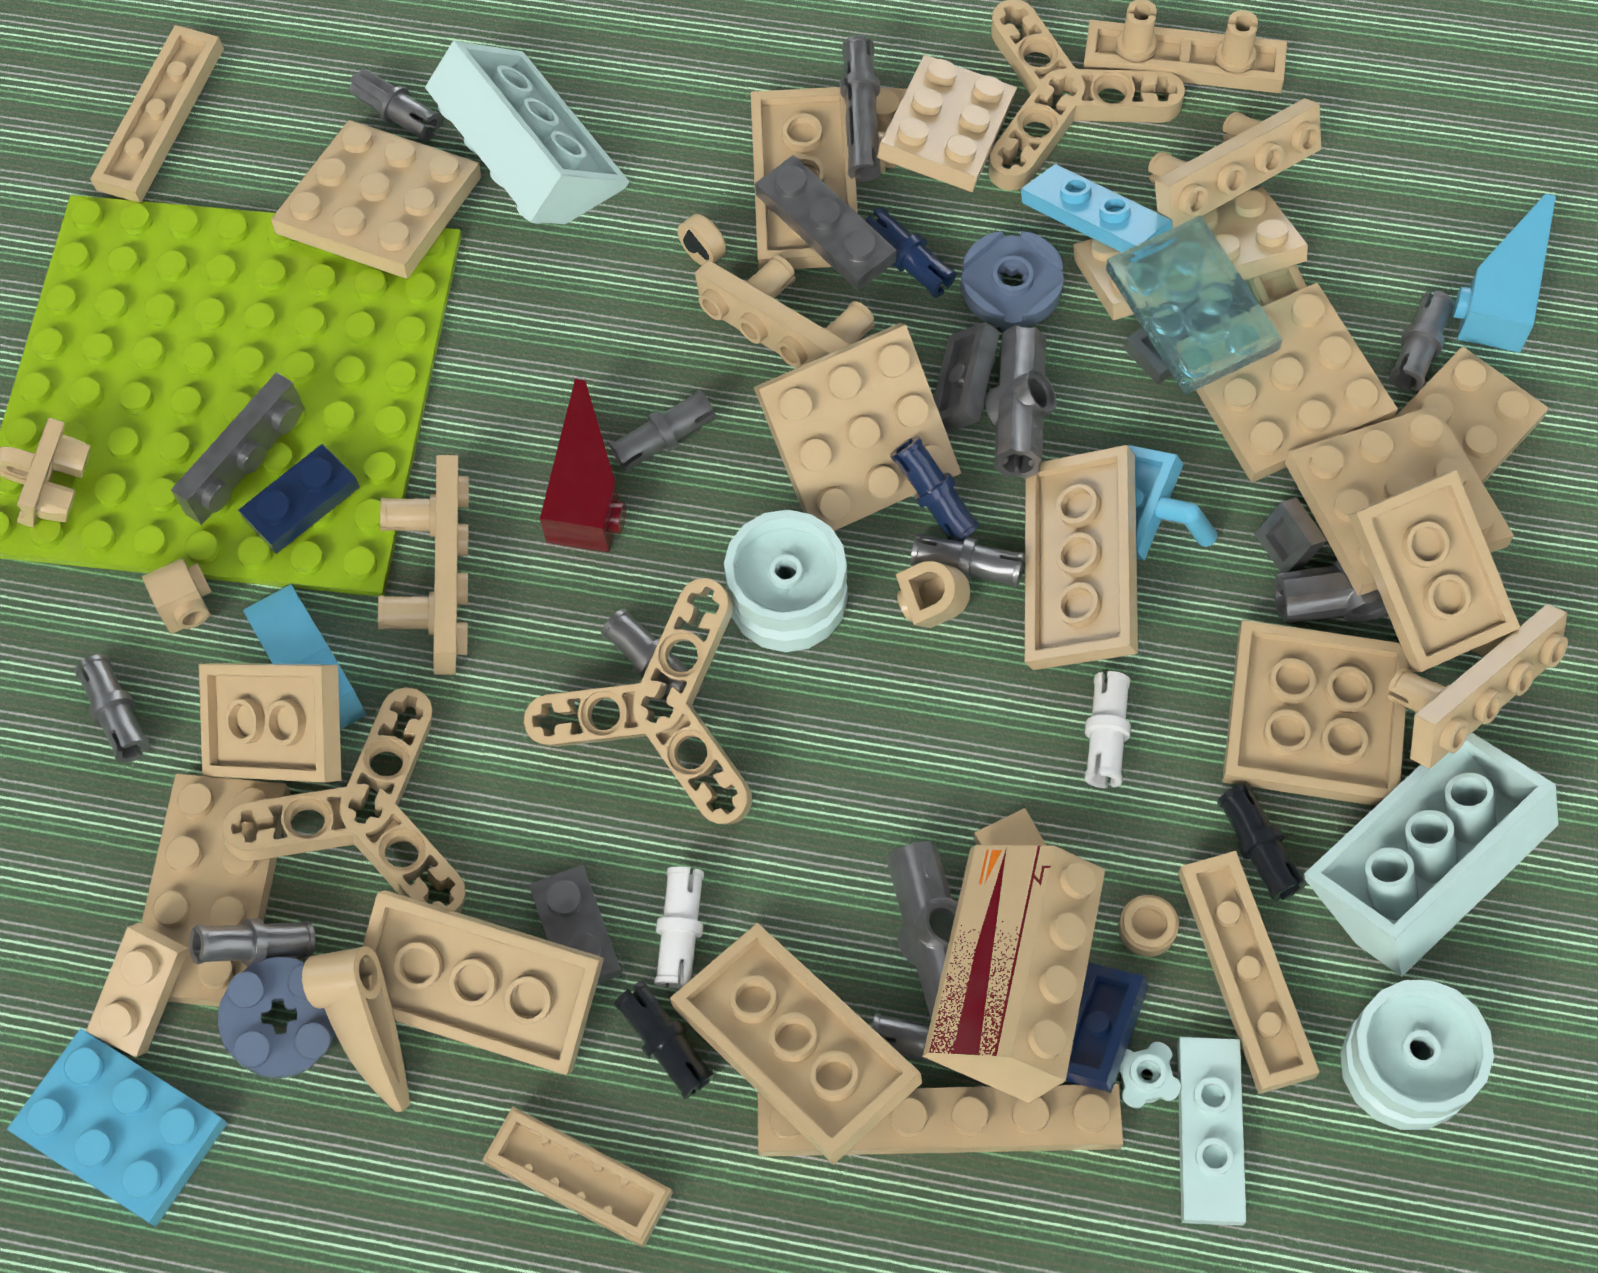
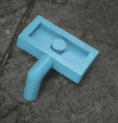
M1128 445L1135 454L1137 559L1145 561L1161 519L1183 523L1198 544L1203 547L1214 544L1218 536L1217 531L1199 506L1194 503L1170 498L1184 465L1177 454Z

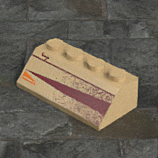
M975 845L970 849L923 1057L1028 1103L1066 1081L1105 875L1104 868L1057 846Z

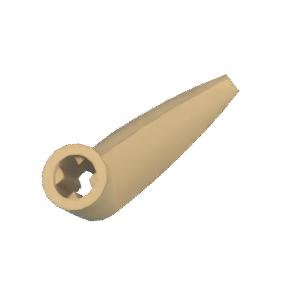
M363 946L309 957L305 961L302 970V984L307 1000L313 1007L325 1009L342 1048L368 1085L395 1112H403L410 1106L408 1085L391 1002L381 964L376 953L371 948Z

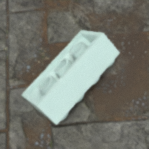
M453 40L425 89L438 104L439 112L450 120L463 135L465 145L471 151L478 154L489 168L491 178L503 187L517 204L516 208L521 216L535 224H567L626 188L629 180L523 51Z
M1471 733L1457 752H1449L1432 768L1429 769L1419 765L1304 873L1305 880L1353 941L1402 977L1558 826L1556 784L1479 736Z

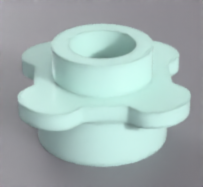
M1154 1042L1148 1049L1137 1052L1126 1049L1119 1073H1121V1085L1123 1088L1122 1099L1128 1106L1141 1108L1145 1103H1152L1160 1098L1165 1101H1172L1179 1095L1181 1083L1177 1078L1173 1077L1169 1064L1172 1052L1164 1043ZM1143 1070L1151 1071L1152 1079H1143L1141 1072Z

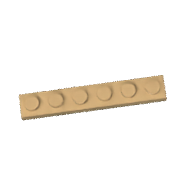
M1114 1084L1111 1093L1083 1085H1058L1030 1103L993 1087L916 1088L845 1155L1121 1149L1123 1146L1119 1084ZM758 1092L759 1157L823 1155Z

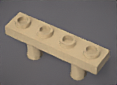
M1148 0L1132 1L1127 9L1125 23L1099 20L1089 21L1083 69L1166 71L1178 76L1183 83L1281 93L1284 82L1287 41L1255 38L1258 19L1252 12L1245 10L1233 12L1229 17L1225 34L1154 27L1157 9L1155 4Z
M1304 98L1264 121H1258L1245 116L1243 113L1234 112L1226 118L1223 124V132L1227 133L1223 135L1225 142L1187 162L1173 157L1166 152L1157 153L1150 161L1148 172L1153 173L1149 176L1151 183L1155 184L1157 213L1172 220V232L1321 150L1319 103Z
M778 255L771 257L769 262L747 281H743L710 260L705 262L695 272L699 303L706 314L715 320H724L740 330L749 341L765 345L778 353L787 364L795 368L859 341L875 326L872 312L857 301H853L835 321L831 322L826 328H823L775 300V297L795 281L793 267L787 260Z
M436 455V494H430V499L381 497V531L430 532V537H435L434 591H429V597L379 595L378 630H428V635H434V675H456V655H467L468 622H457V605H468V573L457 572V556H468V524H458V508H468L469 476H458V455Z
M1547 603L1522 624L1519 629L1470 650L1483 658L1451 685L1446 687L1412 672L1407 667L1399 669L1390 681L1388 690L1391 692L1388 694V699L1417 712L1414 716L1410 759L1429 769L1432 768L1449 752H1457L1463 746L1467 737L1481 724L1492 722L1501 707L1515 695H1523L1529 689L1533 680L1546 668H1553L1558 665L1568 646V639L1564 637L1567 612Z

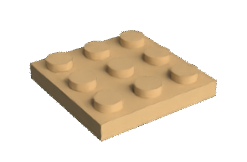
M348 120L271 218L273 228L278 235L408 279L480 180L479 162Z
M1318 283L1176 345L1175 354L1179 359L1180 365L1251 483L1286 468L1285 461L1288 452L1392 419L1398 410Z
M898 323L753 387L803 513L812 514L829 525L833 531L917 493L897 463L890 457V454L899 445L910 438L913 439L915 436H920L923 445L943 474L950 473L952 477L961 474L906 324Z
M1437 405L1288 452L1285 464L1357 596L1378 590L1348 514L1446 472L1457 470L1490 553L1508 547L1514 536Z
M1242 620L1238 631L1222 782L1242 786L1249 784L1255 788L1377 806L1400 784L1406 707L1388 699V694L1391 692L1388 690L1389 684L1395 673L1403 667L1409 668L1401 644Z

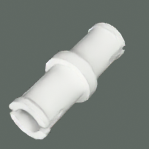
M1108 671L1107 683H1105V674L1103 672L1095 675L1092 716L1085 723V735L1090 739L1085 781L1099 788H1108V777H1111L1110 785L1113 788L1121 785L1124 742L1129 739L1131 725L1126 720L1130 678L1116 671Z
M677 866L667 869L668 879L663 917L657 919L656 932L661 935L657 976L655 977L654 984L659 987H666V983H669V989H681L692 979L696 938H700L703 932V923L698 921L704 872L699 869H694L692 874H689L691 867Z

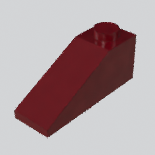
M575 378L540 515V523L546 543L609 552L613 534H621L626 518V503L619 502L615 479L586 380Z

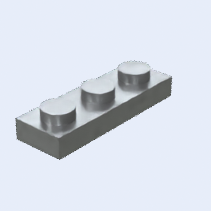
M792 155L755 183L756 196L857 291L896 262V249L796 156Z
M276 372L175 484L171 491L185 515L202 525L212 513L220 511L227 504L231 492L248 473H252L259 468L265 459L266 452L279 437L290 432L295 427L300 414L305 408L293 382Z

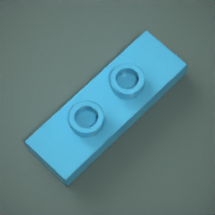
M1054 164L1021 188L1023 204L1137 261L1172 235L1171 219L1057 164Z

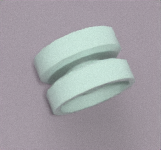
M781 510L764 513L747 522L732 538L724 560L727 590L732 596L734 606L731 617L743 635L763 648L782 652L809 649L828 638L842 621L848 599L846 583L847 564L844 547L833 529L812 514L793 510Z
M1404 980L1381 990L1348 1029L1340 1053L1343 1080L1354 1101L1376 1121L1400 1130H1427L1450 1120L1487 1083L1494 1059L1491 1031L1479 1009L1458 990L1432 980Z

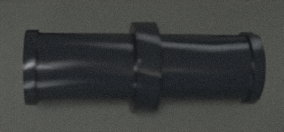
M1245 784L1243 787L1239 785L1221 795L1217 803L1223 809L1241 841L1238 849L1244 859H1251L1270 892L1272 901L1277 902L1279 899H1287L1306 886V881L1299 874L1282 844L1285 836L1279 826L1271 825L1254 796L1252 787L1249 784Z
M645 981L638 982L633 985L635 991L632 993L627 989L615 1000L614 1006L617 1010L621 1011L645 1043L642 1051L648 1059H657L681 1091L682 1097L687 1099L696 1093L694 1090L696 1087L699 1090L704 1088L715 1077V1074L712 1070L708 1069L683 1036L686 1033V1028L680 1020L673 1022L649 991Z

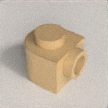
M181 558L142 576L155 608L170 634L182 629L197 627L211 616L203 596L212 593L198 563L187 567L184 559Z
M925 561L895 574L901 588L897 592L899 606L904 616L916 626L932 628L962 613L969 602L970 585L968 579L963 572L953 566L934 561Z

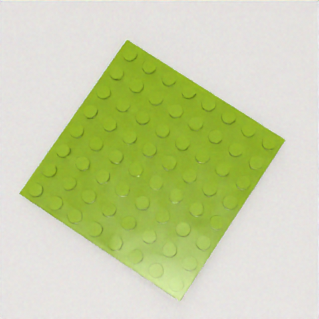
M70 195L0 428V447H13L35 454L47 420L51 418L65 422L64 435L73 437L91 446L90 458L82 478L54 470L50 480L51 483L75 490V499L66 523L39 517L36 519L34 528L17 523L21 511L17 503L24 484L0 476V558L150 573L183 558L187 567L198 563L205 579L279 587H286L291 584L293 588L384 596L398 531H381V497L406 498L461 242V230L444 228L412 274L406 279L276 234L271 221L275 213L145 201L138 203L123 199ZM276 372L293 382L305 409L300 414L295 427L290 432L282 434L266 452L265 459L259 468L252 473H248L233 489L227 504L220 511L212 513L200 525L185 515L171 489ZM323 444L356 477L360 488L276 554L243 520L238 509Z

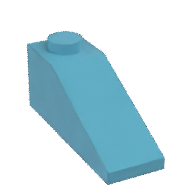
M1545 194L1478 267L1470 287L1461 286L1459 288L1453 309V317L1461 319L1457 340L1518 353L1521 352L1534 326L1556 199L1555 195Z
M291 584L243 610L272 664L338 665L340 730L367 715L354 689Z

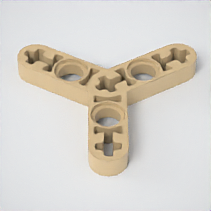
M1006 0L995 7L991 26L993 41L1030 93V97L990 152L989 178L998 188L1011 191L1021 189L1027 185L1073 121L1162 123L1175 119L1181 112L1185 87L1182 80L1175 74L1166 71L1075 69L1038 14L1027 2L1022 0ZM1020 24H1022V27H1021V37H1022V40H1020V33H1019V31L1017 30V28L1015 27V26L1020 25ZM1039 52L1047 55L1051 61L1044 66L1038 67L1028 64L1024 58L1030 53ZM1112 88L1122 92L1125 98L1118 103H1108L1103 101L1098 94L1104 89ZM1063 91L1069 92L1070 95L1064 94L1056 104V111L1051 108L1054 94L1060 95ZM1135 91H1140V102L1133 101ZM1155 93H1165L1167 101H1158V96ZM1031 122H1041L1049 127L1050 132L1042 137H1033L1028 135L1023 127ZM1018 148L1022 150L1020 166L1014 164L1010 169L1003 167V164L1009 165L1017 156Z
M707 578L696 579L687 584L679 595L641 683L547 694L537 697L528 705L524 714V726L532 740L540 744L556 747L647 736L702 815L709 821L723 825L735 824L743 820L749 813L752 805L751 790L692 706L732 616L734 606L732 596L728 590L716 581ZM710 590L714 591L712 600L719 604V609L716 614L706 612L698 627L709 632L707 639L703 640L690 631L680 630L684 620L695 626L700 610L693 606V602L697 596L706 598ZM680 641L692 642L697 648L698 653L697 662L693 668L685 672L675 671L669 662L670 650ZM662 672L675 681L687 683L683 692L677 688H671L666 703L673 707V712L669 718L660 716L657 722L654 723V712L648 708V703L651 698L661 700L668 687V684L657 681L660 673ZM606 698L613 699L619 706L620 718L611 729L600 730L593 723L592 710L600 700ZM580 701L579 709L577 711L575 707V702ZM551 706L556 713L563 715L578 714L583 733L577 734L579 724L571 722L556 725L554 729L555 735L551 736L550 729L540 727V718H545L549 715V707ZM690 737L700 738L707 748L705 762L696 769H686L678 759V750L681 743ZM718 764L722 766L723 771L713 774V777L721 787L725 789L735 787L738 792L732 798L735 809L731 813L722 808L714 810L712 804L718 797L709 783L703 782L699 788L694 783L695 780L710 775Z
M407 687L396 689L388 694L381 705L347 787L245 802L234 806L227 812L222 824L223 839L227 850L234 857L243 861H255L356 845L399 895L425 903L428 901L429 889L420 879V875L428 865H431L432 868L428 869L427 880L438 891L444 890L446 887L451 889L449 892V905L444 906L440 901H436L432 905L461 913L465 903V885L463 880L398 807L431 728L432 707L427 696L417 689ZM406 707H413L416 709V719L411 718L408 721L403 732L402 741L394 737L397 731V713H403ZM390 752L402 760L403 766L394 775L380 776L371 769L370 762L377 754ZM370 787L378 792L375 799V815L379 818L369 817L365 824L356 822V812L353 809L362 810L365 807ZM314 810L323 816L325 823L317 833L302 835L292 828L291 821L293 817L301 811ZM281 815L282 832L284 835L282 839H276L273 816ZM254 821L256 829H260L256 834V841L245 842L244 836L237 834L242 832L243 822ZM404 841L415 846L419 856L408 867L393 866L385 857L386 850L396 842ZM415 880L413 885L408 884L409 882Z

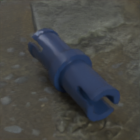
M884 207L874 210V215L878 217L877 221L870 215L865 221L896 249V262L892 265L899 271L906 270L930 291L934 298L941 296L944 293V290L940 287L941 284L948 289L954 282L957 273L926 247L927 241L919 233L911 234Z
M920 436L908 439L890 454L891 459L897 463L917 492L914 495V499L920 507L926 506L947 535L948 540L961 541L978 528V520L972 516L953 488L956 481L950 473L943 474L923 445Z

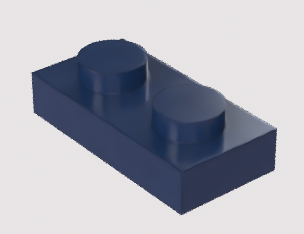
M321 444L238 509L243 520L277 554L359 489L360 486L356 477Z
M1088 963L1066 1081L1112 1092L1149 988L1144 975Z

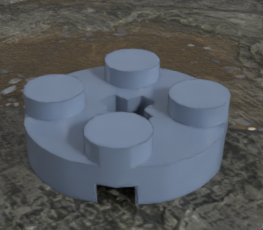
M1004 231L993 232L974 243L964 258L960 292L965 303L977 317L991 325L998 326L1003 332L1016 325L1025 328L1026 326L1039 323L1047 318L1060 302L1064 284L1061 256L1047 240L1034 233L1021 231L1020 237L1013 235L1003 237ZM1006 273L1012 277L1020 273L1023 275L1021 285H1005L1001 275Z
M273 957L251 964L231 979L220 1001L218 1027L225 1049L240 1066L249 1069L261 1077L287 1078L307 1071L326 1054L336 1036L325 1009L315 1008L307 1000L302 984V970L305 963L294 958ZM282 1001L285 1009L295 1010L297 1014V1020L288 1022L287 1032L283 1034H275L273 1025L262 1024L261 1015L270 1012L272 1003Z

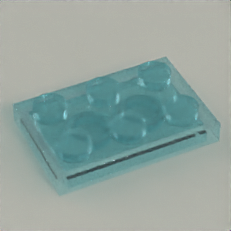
M1201 215L1107 259L1106 271L1185 395L1280 350L1283 339Z

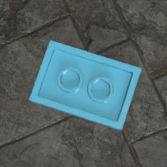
M80 1028L7 1130L156 1227L228 1123L220 1116Z

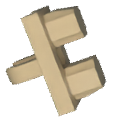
M48 418L35 454L13 447H0V476L24 484L17 506L21 509L17 519L19 524L34 528L37 517L65 523L69 518L75 499V490L51 483L50 480L54 470L82 478L90 458L91 446L73 437L64 435L65 422Z

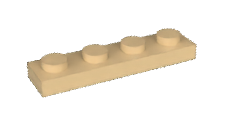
M177 25L173 27L90 178L96 191L138 203L143 201L224 50L218 36Z
M1233 851L1181 866L1178 872L1179 878L1238 1039H1240V1045L1258 1094L1316 1078L1320 1073L1237 852Z

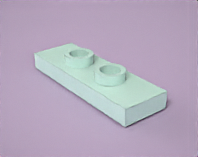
M1180 1037L1177 1042L1178 1080L1181 1083V1090L1178 1095L1181 1223L1243 1226L1246 1223L1240 1039Z

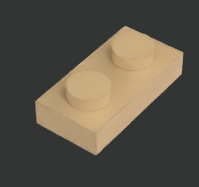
M141 923L128 926L86 1032L135 1058L147 1053L189 948Z

